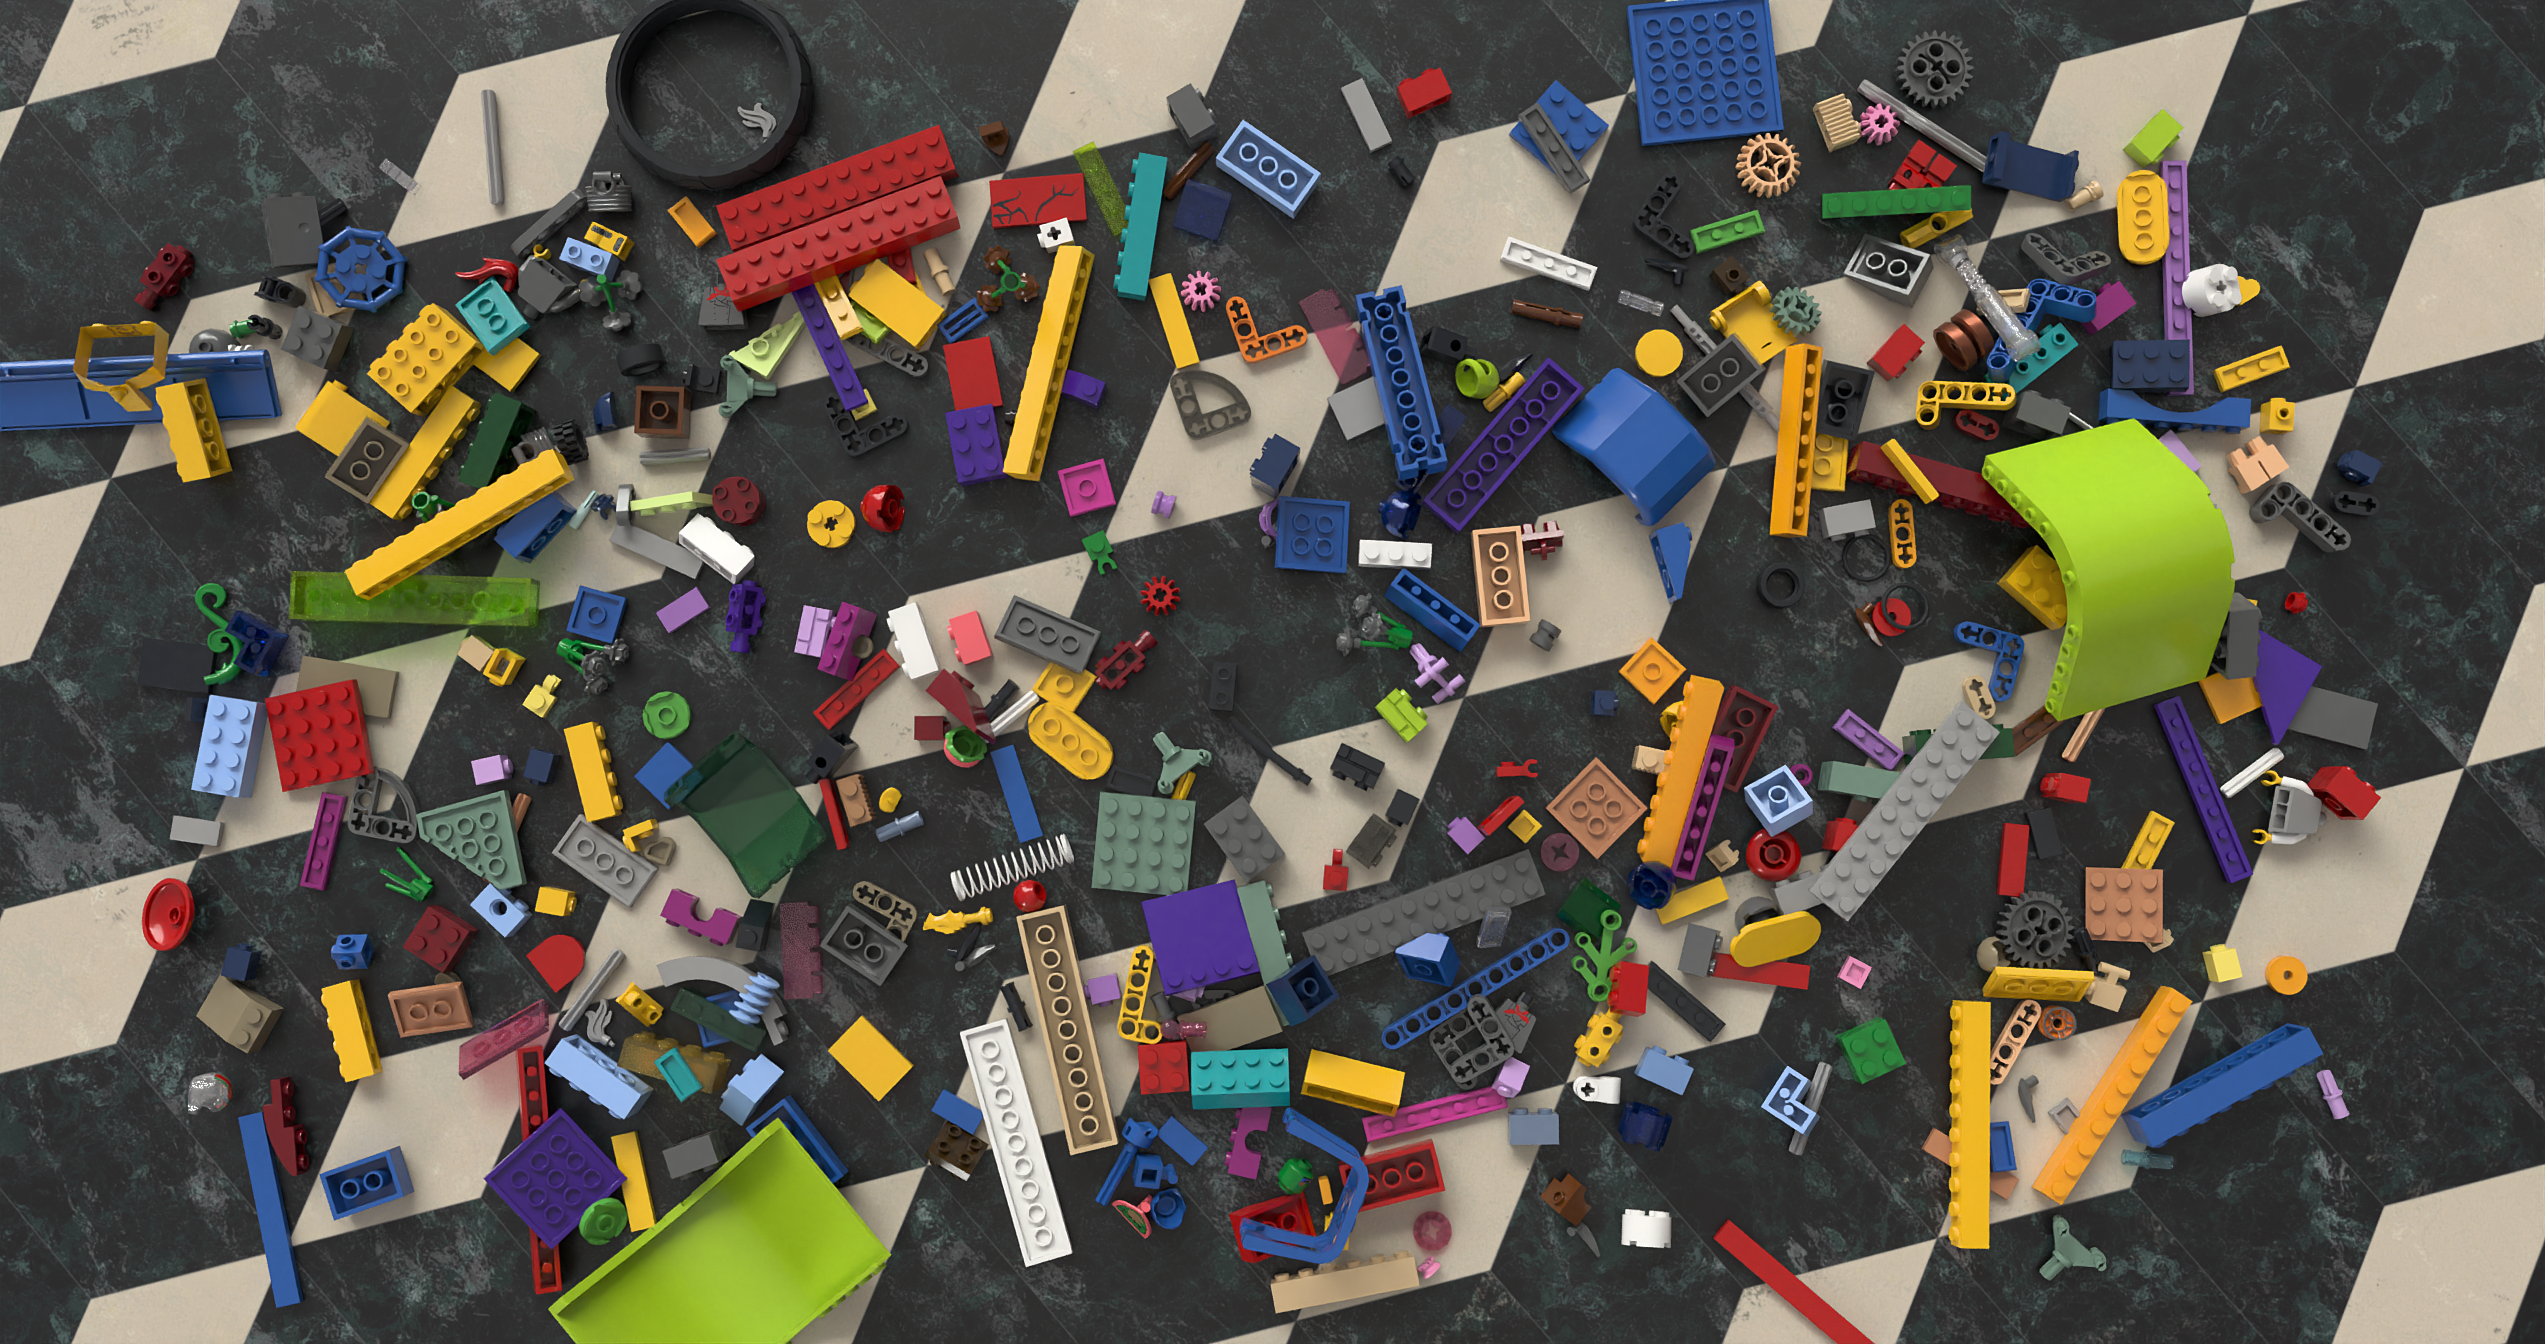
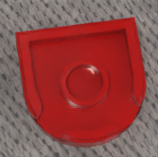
M568 935L549 937L526 955L555 993L562 990L578 977L583 971L585 963L583 945L576 938Z

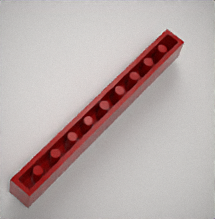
M541 1044L515 1047L522 1142L548 1119L543 1046ZM529 1227L533 1284L536 1295L562 1291L558 1244L550 1249Z

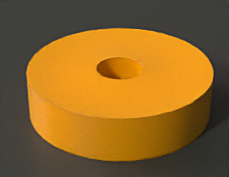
M2282 955L2273 958L2265 970V979L2268 986L2280 994L2292 995L2298 993L2307 982L2308 976L2305 965L2299 959L2292 956ZM2285 971H2288L2289 977L2287 979H2285L2283 976Z

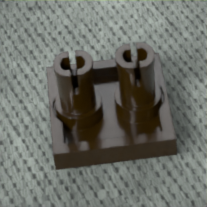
M947 1120L924 1157L930 1159L932 1166L936 1163L935 1168H945L950 1171L953 1178L957 1175L956 1180L967 1181L989 1144Z

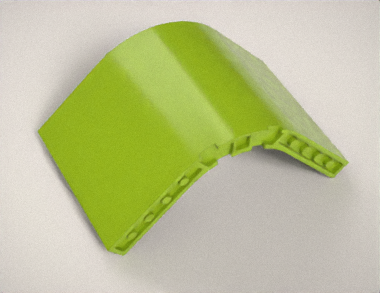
M2135 418L1987 455L1982 468V476L2045 540L2057 561L2065 586L2067 624L2045 701L2047 711L2057 721H2062L2206 679L2233 598L2235 579L2231 578V564L2235 563V558L2225 518L2220 508L2215 509L2209 498L2211 492L2204 482Z
M777 1118L762 1129L712 1176L693 1191L688 1198L674 1207L652 1228L650 1227L568 1291L548 1310L576 1344H792L790 1339L817 1316L821 1319L833 1310L831 1305L836 1308L846 1299L844 1295L850 1297L859 1289L858 1283L862 1287L873 1277L871 1273L876 1276L887 1266L884 1261L891 1254L781 1120Z

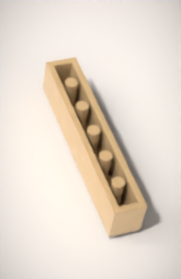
M1408 1250L1396 1251L1394 1256L1385 1258L1384 1255H1374L1370 1257L1369 1261L1360 1262V1259H1353L1347 1261L1346 1265L1338 1267L1336 1264H1327L1322 1266V1270L1313 1271L1312 1268L1299 1270V1274L1289 1276V1273H1280L1275 1275V1279H1271L1270 1283L1276 1313L1420 1286L1413 1252L1408 1253Z

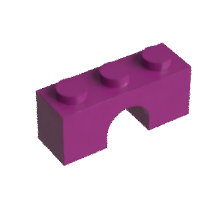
M842 602L817 669L853 681L860 659L854 657L852 653L853 643L860 635L869 637L877 614Z
M678 888L671 890L660 915L666 918L665 922L675 927L685 926L688 928V933L701 937L702 934L710 937L709 941L718 946L732 943L743 916L720 907L715 909L713 916L708 921H704L696 913L699 897Z
M1272 1107L1237 1108L1235 1118L1239 1119L1238 1127L1232 1128L1229 1141L1233 1142L1234 1145L1232 1152L1227 1151L1224 1166H1228L1229 1174L1256 1180L1261 1152L1250 1149L1245 1142V1138L1253 1130L1267 1132Z

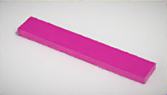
M1491 1085L1398 1108L1395 1117L1379 1113L1362 1117L1367 1142L1508 1108L1506 1097L1498 1094L1497 1090L1491 1088Z

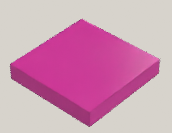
M1104 459L1058 471L1070 517L1116 505Z

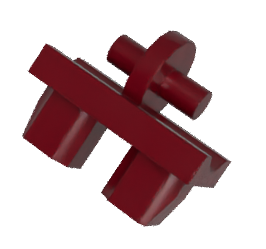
M1556 521L1544 523V532L1538 533L1535 532L1534 524L1522 525L1523 551L1531 550V555L1540 554L1541 560L1544 561L1547 560V553L1555 552V547H1562L1564 533L1563 529L1559 530Z

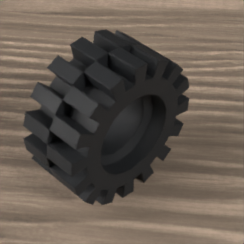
M575 419L554 424L553 433L556 436L554 438L558 444L557 448L560 450V454L564 456L567 464L572 465L588 460L587 442L583 437L584 434Z

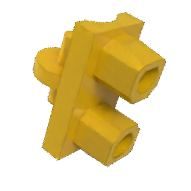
M633 982L615 1000L647 1027L650 1024H655L662 1016L661 1012L664 1009Z

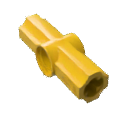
M1972 209L1934 213L1928 219L1899 234L1901 243L1905 247L1915 249L1932 239H1936L1945 232L1972 219ZM1932 221L1938 222L1941 229H1934Z

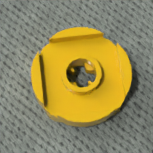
M828 500L819 503L808 513L807 528L811 538L819 545L831 549L839 548L851 540V536L856 529V519L853 512L839 501ZM830 518L833 521L836 519L838 522L833 531H830V528L826 529V524Z

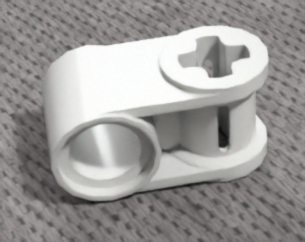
M1580 1076L1573 1083V1091L1585 1101H1598L1610 1104L1620 1103L1621 1078ZM1587 1084L1591 1088L1584 1093L1581 1091V1087H1585Z

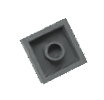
M1190 83L1166 97L1168 112L1191 151L1199 148L1204 141L1209 142L1216 138L1215 129L1218 127L1215 122L1217 119L1210 108L1206 109L1205 99L1199 88L1194 89Z
M299 306L281 350L320 368L337 371L354 328L312 308Z
M2028 390L2016 396V404L2013 408L2006 411L2001 425L2040 441H2046L2062 435L2071 408L2065 406V403L2061 400H2049L2043 398L2042 394L2037 391Z
M721 1128L674 1144L662 1151L671 1178L674 1179L680 1176L681 1180L695 1176V1174L701 1172V1168H703L704 1172L717 1168L719 1165L724 1164L723 1159L730 1155Z

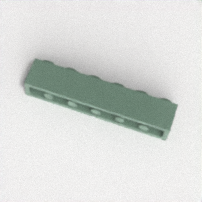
M1264 879L1237 887L1263 983L1266 985L1294 964L1291 953H1285L1283 945L1287 944L1284 929L1279 931L1277 921L1281 920L1277 906L1272 907L1270 898L1274 897L1271 883L1266 884ZM1268 989L1282 1025H1290Z

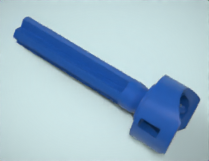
M1130 1117L1121 1133L1127 1141L1096 1197V1201L1103 1206L1108 1205L1139 1147L1149 1149L1157 1136L1158 1129L1149 1121L1135 1122Z

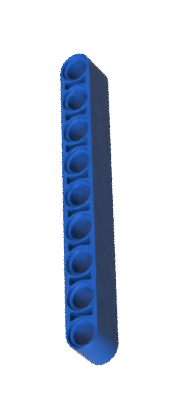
M1554 927L1408 1013L1383 1029L1381 1033L1383 1044L1389 1049H1397L1468 1006L1470 997L1475 995L1469 992V985L1472 982H1479L1481 990L1478 994L1486 996L1565 949L1570 941L1568 933L1561 928ZM1560 932L1563 935V942L1560 945L1552 943L1551 939L1554 933ZM1534 945L1542 946L1543 953L1540 957L1534 958L1531 955V949ZM1514 957L1522 959V966L1518 970H1513L1510 966V962ZM1499 969L1501 971L1502 977L1498 982L1490 980L1489 974L1492 970ZM1458 994L1461 998L1460 1004L1455 1007L1449 1006V996ZM1436 1006L1440 1009V1015L1436 1019L1428 1018L1427 1011L1430 1007ZM1410 1019H1417L1419 1021V1028L1416 1031H1409L1406 1028V1024ZM1395 1031L1398 1033L1399 1039L1396 1043L1390 1044L1386 1041L1388 1032Z

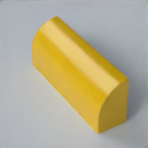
M1311 1049L1301 1094L1395 1117L1400 1103L1405 1072Z

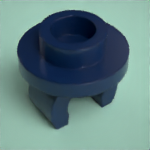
M604 493L593 501L594 506L592 509L594 512L600 510L601 517L607 520L608 515L605 509L612 508L616 513L617 504L612 502L614 499L612 494L606 496Z

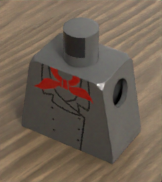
M722 274L717 275V287H706L704 289L699 326L704 330L749 329L746 309L740 312L737 311Z
M1524 991L1516 1003L1506 997L1495 1009L1514 1042V1050L1520 1054L1536 1021V1017L1528 1012L1536 999ZM1487 1021L1484 1024V1029L1489 1033H1493L1498 1029V1025L1494 1021Z

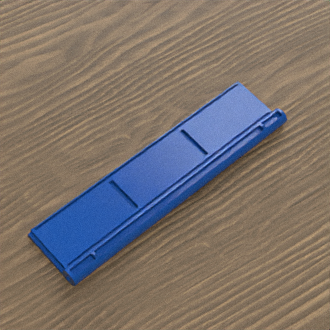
M266 349L167 354L165 378L139 389L153 403L152 410L132 412L126 411L107 391L86 389L73 371L75 359L0 362V431L163 423L164 416L161 406L156 401L155 388L206 378L218 420L260 419L282 416L271 357ZM154 355L90 358L87 379L105 386L125 384L126 380L134 378L151 368Z

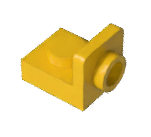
M649 819L623 830L625 835L623 836V842L626 848L630 849L632 853L641 851L642 848L637 837L639 836L641 840L654 835L653 830L659 828L657 820Z

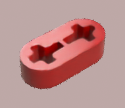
M1964 409L1953 418V425L1958 431L1977 440L1988 442L1999 434V426L1994 420L1975 411ZM1967 415V420L1974 425L1967 424L1963 426V421L1960 418ZM1987 425L1990 426L1989 431H1991L1992 434L1990 433L1985 436V431L1979 428L1978 426L1983 428Z

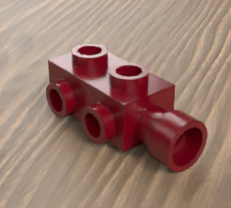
M167 243L165 247L159 250L153 263L143 271V276L139 281L147 287L142 293L139 292L133 300L151 311L157 304L155 301L160 295L166 299L168 296L175 295L180 288L178 284L183 277L190 276L194 270L193 264L195 261L190 258L192 253L181 245H178L176 248Z
M1146 629L1139 635L1140 638L1135 643H1132L1130 640L1125 643L1122 640L1113 648L1115 652L1113 656L1109 659L1105 656L1095 665L1097 670L1094 673L1098 676L1095 681L1104 690L1107 687L1111 691L1115 688L1120 690L1128 682L1127 676L1132 672L1137 674L1146 665L1144 661L1147 658L1143 654L1149 648L1153 649L1158 644ZM1128 654L1134 655L1135 658L1133 662L1126 661V656ZM1110 670H1116L1117 676L1113 679L1108 676Z

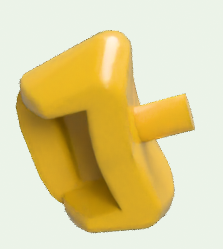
M896 788L886 789L879 799L880 809L884 812L892 813L902 794Z

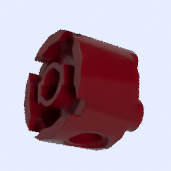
M739 476L728 477L713 489V508L717 515L729 524L738 527L751 526L759 521L763 510L765 511V495L760 487L747 478Z

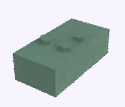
M1836 761L1822 762L1818 790L1853 796L1856 801L1868 802L1870 799L1872 800L1871 804L1876 805L1901 773Z

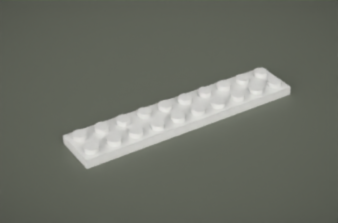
M1005 1018L961 1031V1039L1025 1266L1028 1267L1072 1254L1073 1248L1008 1019Z

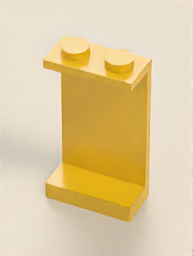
M878 258L874 263L870 262L866 266L864 276L860 281L856 280L849 289L850 293L848 296L852 301L857 302L908 341L918 352L938 328L937 324L942 322L948 315L942 307Z

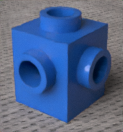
M368 934L339 935L336 944L331 949V957L335 960L338 969H368L374 953Z

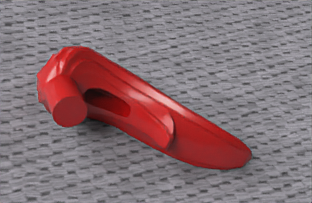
M483 258L486 264L480 269L472 272H455L460 278L478 280L479 285L493 275H504L507 279L503 289L513 292L518 279L519 269L514 263L507 260Z

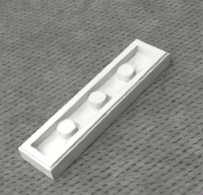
M1509 236L1500 258L1503 262L1586 291L1590 290L1597 270L1595 266Z

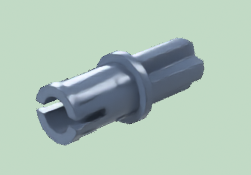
M916 811L901 819L897 817L894 822L877 828L876 835L879 841L883 842L900 834L902 836L905 835V832L924 825V821L920 812Z

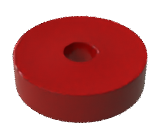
M1887 598L1886 607L1888 614L1892 613L1894 615L1896 623L1904 626L1910 625L1911 612L1908 606L1899 599ZM1882 601L1878 602L1871 612V621L1875 630L1879 634L1888 637L1902 634L1904 630L1896 629L1887 622L1882 613Z

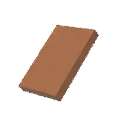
M462 981L391 991L388 994L400 1038L471 1028L474 1025Z

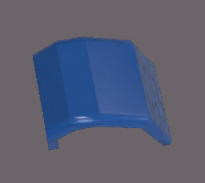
M1620 368L1612 369L1601 379L1600 384L1597 383L1584 396V400H1580L1567 413V416H1564L1552 427L1553 434L1557 439L1590 460L1630 499L1639 511L1635 519L1641 525L1647 527L1658 523L1716 465L1710 445L1697 429L1659 392Z

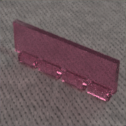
M1322 289L1299 301L1342 385L1368 372L1366 368L1370 366L1366 348L1359 352L1356 351L1357 348L1364 345L1355 328L1348 331L1345 330V328L1353 324L1344 307L1336 311L1334 309L1341 304L1335 289H1330L1327 292Z
M809 901L779 903L785 999L814 998V993L823 992L822 975L813 976V971L822 970L821 951L812 952L811 947H820L819 927L810 928V923L819 922L818 906H809Z

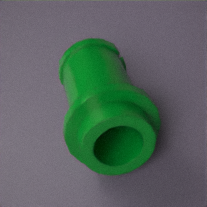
M249 319L241 322L235 320L232 324H229L233 338L238 337L242 339L244 335L256 333L255 330L247 326V321L252 323V320Z

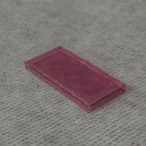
M544 998L540 999L460 1045L459 1076L465 1080L549 1031V1005Z

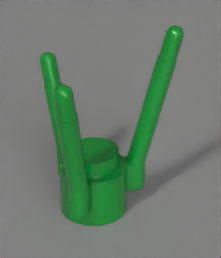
M397 847V852L421 879L415 878L411 883H408L398 876L380 869L381 874L406 887L407 890L389 883L385 886L395 892L411 897L417 902H424L434 889V886L430 884L432 879L426 876L400 847Z

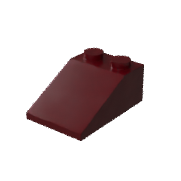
M943 668L925 691L974 733L994 745L996 739L981 698L973 690L975 685L955 670L950 673Z

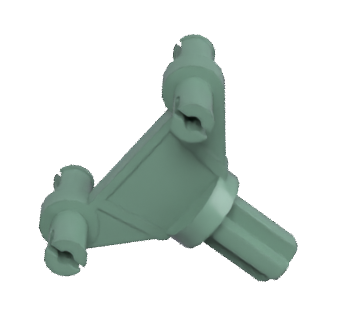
M731 355L722 357L720 365L722 369L728 371L727 402L719 406V414L722 417H731L748 399H753V395L776 396V383L753 381V378L745 373Z
M1164 732L1156 734L1153 738V742L1164 755L1162 757L1164 761L1163 769L1158 781L1159 790L1164 795L1171 796V793L1175 790L1173 783L1200 763L1203 766L1210 767L1209 764L1212 765L1213 763L1212 755L1209 751L1175 747Z
M2059 1214L2053 1217L2055 1250L2052 1252L2054 1256L2040 1268L2041 1275L2047 1280H2051L2064 1267L2070 1268L2071 1266L2096 1267L2099 1271L2105 1270V1255L2096 1247L2088 1250L2069 1233L2067 1220Z

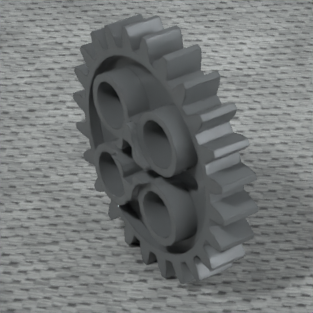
M1934 30L1929 37L1925 31L1921 38L1916 35L1912 39L1913 42L1908 41L1905 44V48H1902L1899 52L1902 57H1899L1895 63L1901 66H1898L1894 71L1901 75L1896 79V82L1904 83L1900 91L1907 89L1909 92L1906 94V98L1913 95L1915 97L1914 104L1922 100V107H1925L1928 102L1931 103L1932 109L1937 106L1938 102L1941 107H1944L1947 101L1952 104L1956 97L1960 98L1964 94L1962 90L1965 91L1969 87L1967 82L1973 76L1968 73L1974 67L1967 64L1972 60V57H1965L1969 49H1960L1962 41L1954 43L1955 35L1946 39L1945 31L1938 37L1936 30ZM1929 50H1935L1938 53V57L1932 56ZM1913 66L1920 67L1922 73L1915 72ZM1946 66L1953 67L1955 73H1950ZM1933 67L1937 69L1935 72L1931 70ZM1930 82H1935L1939 90L1933 89L1930 86Z
M2028 891V894L2019 893L2020 899L2017 897L2011 898L2013 905L2004 904L2008 910L2007 913H1999L2004 919L1996 923L2002 926V930L1996 931V934L2003 935L1998 944L2006 945L2002 952L2010 953L2008 959L2016 961V965H2025V968L2034 967L2035 969H2042L2043 966L2050 968L2051 961L2059 963L2058 955L2066 956L2063 950L2064 947L2071 948V945L2067 943V939H2074V936L2068 934L2069 930L2074 929V926L2068 925V921L2072 919V916H2065L2068 907H2060L2062 901L2054 900V895H2046V892L2041 891L2037 893L2036 891ZM2031 909V910H2032V916H2031V918L2029 919V918H2028V911ZM2050 919L2052 920L2051 929L2048 928ZM2022 931V939L2019 941L2018 933ZM2042 941L2043 947L2041 951H2039L2038 946L2039 943Z

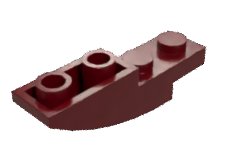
M281 1077L270 1080L272 1103L263 1105L267 1132L283 1166L292 1176L306 1173L309 1166V1157L305 1150L307 1132L304 1130V1124L294 1125L296 1110L292 1105L294 1086L291 1078Z

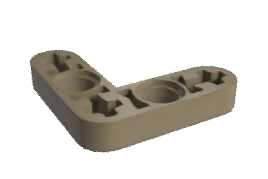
M869 881L857 883L853 889L854 898L858 902L890 918L891 920L886 929L889 931L892 929L900 930L902 933L901 940L905 943L918 918L917 908L913 904ZM868 886V892L873 895L876 894V891L880 892L874 900V905L870 903L873 900L870 896L860 897L862 893L859 891V888ZM883 896H887L892 900V906L888 910L882 909L879 905V901ZM898 902L901 903L898 908L902 910L911 909L912 919L907 918L903 920L904 915L898 911L895 912V916L891 914L896 909Z

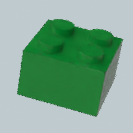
M1876 1017L1835 1036L1854 1080L1861 1084L1906 1064L1886 1019Z

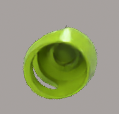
M1465 359L1456 367V383L1460 392L1465 396L1476 399L1487 398L1493 394L1499 385V373L1496 367L1489 361ZM1469 365L1468 371L1464 372V367Z

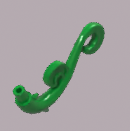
M215 583L201 586L196 591L195 602L200 611L220 628L208 635V647L212 652L223 653L229 648V644L222 643L221 640L228 638L233 645V658L229 665L223 663L222 669L215 671L216 674L204 677L206 686L215 683L224 684L238 676L245 664L253 657L252 654L246 655L245 644L238 631L205 606L204 597L208 594H213L217 597V602L213 605L214 609L221 608L226 602V591L222 586Z

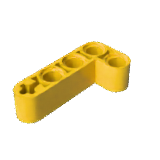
M1926 381L1922 383L1918 390L1916 419L1923 429L1933 430L1940 423L1942 408L2009 410L2016 404L2017 397L2013 387L2008 384ZM1930 389L1937 391L1936 396L1932 399L1924 397L1925 393ZM1958 390L1961 392V396L1958 399H1949V394L1952 391ZM1979 391L1986 393V397L1981 401L1973 399L1975 393ZM1991 392H1994V395H1995V396H1993V400H1994V401H1992ZM2004 393H2008L2009 397L2006 398V401H2001L2000 397H2003ZM1929 412L1934 414L1932 421H1922L1924 414Z
M1140 945L1132 953L1117 1031L1122 1038L1155 1044L1161 1040L1164 1028L1156 1020L1142 1018L1155 955L1150 946ZM1142 950H1146V954L1150 956V959H1146L1143 967H1148V971L1142 968L1134 969V964L1136 966L1140 965L1141 958L1137 956V953H1141ZM1136 973L1142 974L1145 977L1144 985L1136 986L1132 981L1133 975ZM1131 997H1136L1140 1001V1007L1136 1010L1130 1009L1127 1005V1001ZM1125 1021L1134 1023L1135 1031L1133 1033H1126L1123 1030L1122 1025ZM1149 1026L1157 1027L1159 1036L1156 1038L1148 1037L1146 1028Z

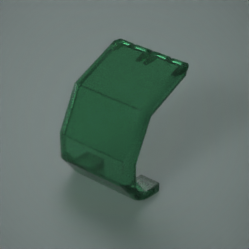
M738 731L730 733L670 785L664 793V801L671 808L675 805L682 808L697 822L728 858L748 894L753 898L760 899L772 888L773 884H777L784 878L792 867L795 868L808 857L810 851L813 852L826 841V832L800 793L774 763L752 741Z

